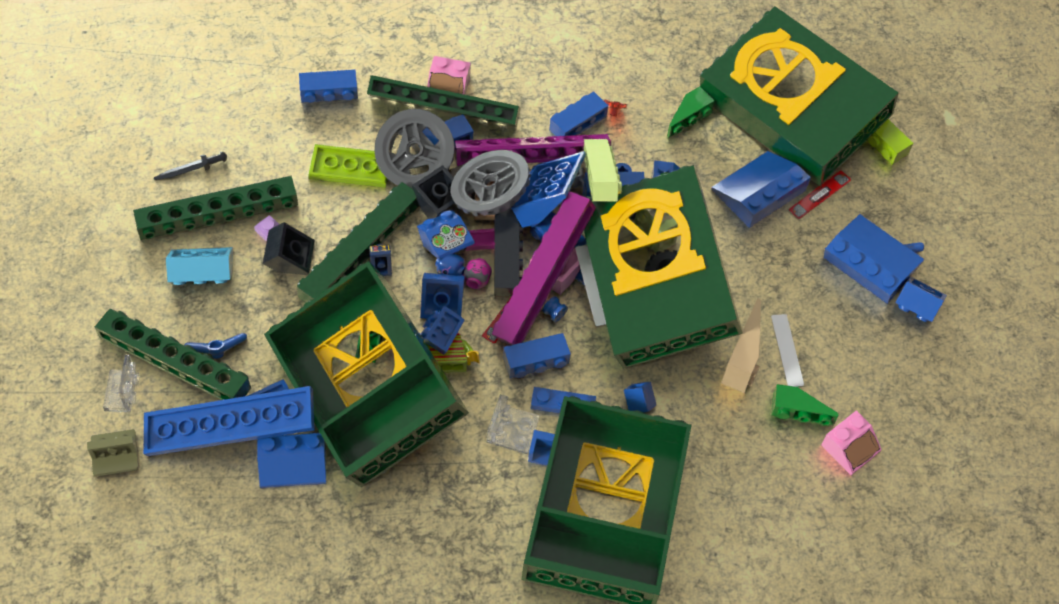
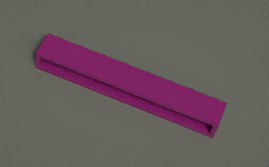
M569 191L567 197L562 201L561 208L553 217L550 228L543 235L538 250L533 253L532 261L524 270L521 281L514 288L509 303L504 306L503 314L493 327L492 335L499 341L507 345L523 343L596 209L590 199Z

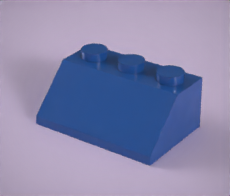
M320 433L281 435L257 439L260 488L326 484L325 441Z

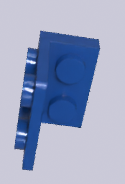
M444 306L440 311L435 310L432 316L427 318L422 326L424 329L419 334L426 344L444 355L465 319Z

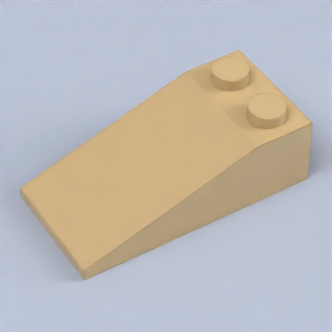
M758 298L743 329V334H741L728 362L721 382L745 393L747 386L752 387L760 367L756 365L759 358L761 300Z

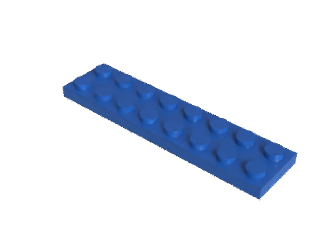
M311 386L145 412L143 454L153 456L313 431V389Z

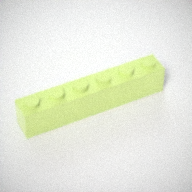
M584 139V151L586 153L584 162L592 200L618 201V194L622 192V183L618 174V167H616V160H614V153H612V146H609L607 139Z

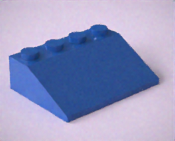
M585 151L533 166L530 172V184L525 187L526 192L521 195L520 199L512 207L522 228L538 225L566 198L586 156Z
M767 151L712 186L711 190L750 228L805 192L811 177L797 164Z
M861 214L835 236L825 248L823 256L824 259L887 304L924 261L918 254Z

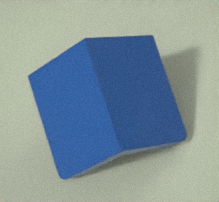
M651 381L634 383L624 389L629 411L649 412L656 406Z
M534 430L528 462L547 466L555 434Z

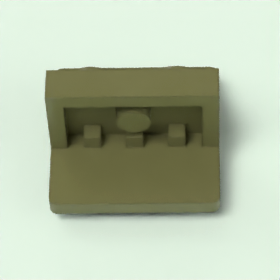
M134 429L92 435L91 441L87 442V450L92 458V470L95 477L138 470L137 442Z

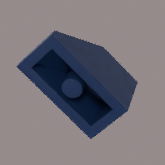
M390 244L369 246L371 264L383 276H392Z

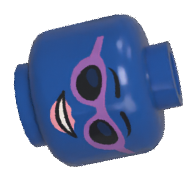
M455 253L440 260L437 258L435 262L438 274L463 276L466 269L464 267V258Z

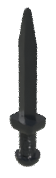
M219 151L220 154L210 157L200 155L201 160L167 170L155 176L154 180L172 178L202 167L205 168V171L209 170L211 164L220 161L224 163L227 160V154Z

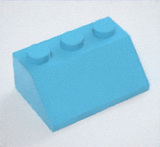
M233 247L171 249L166 257L167 282H173L174 285H183L187 281H194V284H204L207 281L226 283L232 277Z

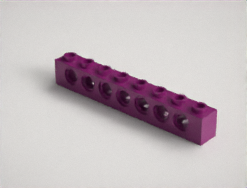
M608 134L456 140L457 166L466 164L476 156L495 150H508L518 153L527 163H545L583 152L584 139H607L609 146H611V140Z

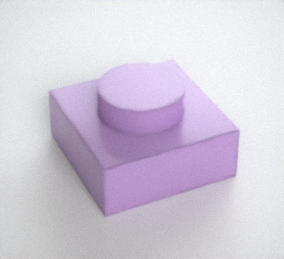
M269 215L254 226V228L267 241L268 231L279 225V223Z

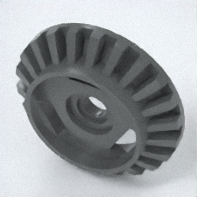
M408 109L394 114L382 125L375 140L374 151L378 167L387 179L396 185L403 182L412 188L414 183L442 165L449 171L454 160L455 147L451 131L440 117L426 110ZM426 128L439 140L435 146L424 135L423 131ZM398 135H401L402 138L397 153L394 154L392 153L394 141ZM413 144L420 146V152L416 155L410 153V147ZM429 165L430 170L427 172L411 175L410 169Z
M495 150L483 153L468 161L456 173L451 184V196L457 207L466 214L472 213L474 216L480 214L486 216L502 213L511 208L520 199L521 195L526 192L525 187L529 186V178L531 177L528 164L521 155L513 151ZM495 181L494 184L487 186L489 182ZM473 192L477 194L480 199L479 201L471 199Z

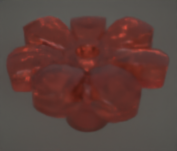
M604 100L611 108L610 116L617 117L618 110L627 109V104Z

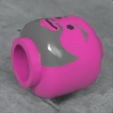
M478 258L469 261L463 274L466 285L472 289H480L487 286L492 269L484 259Z

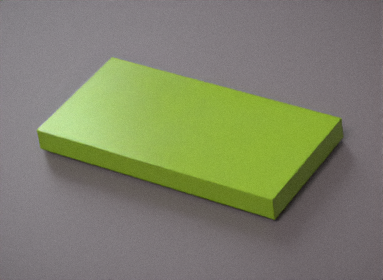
M315 144L308 174L309 179L386 188L387 178L378 167L375 151Z

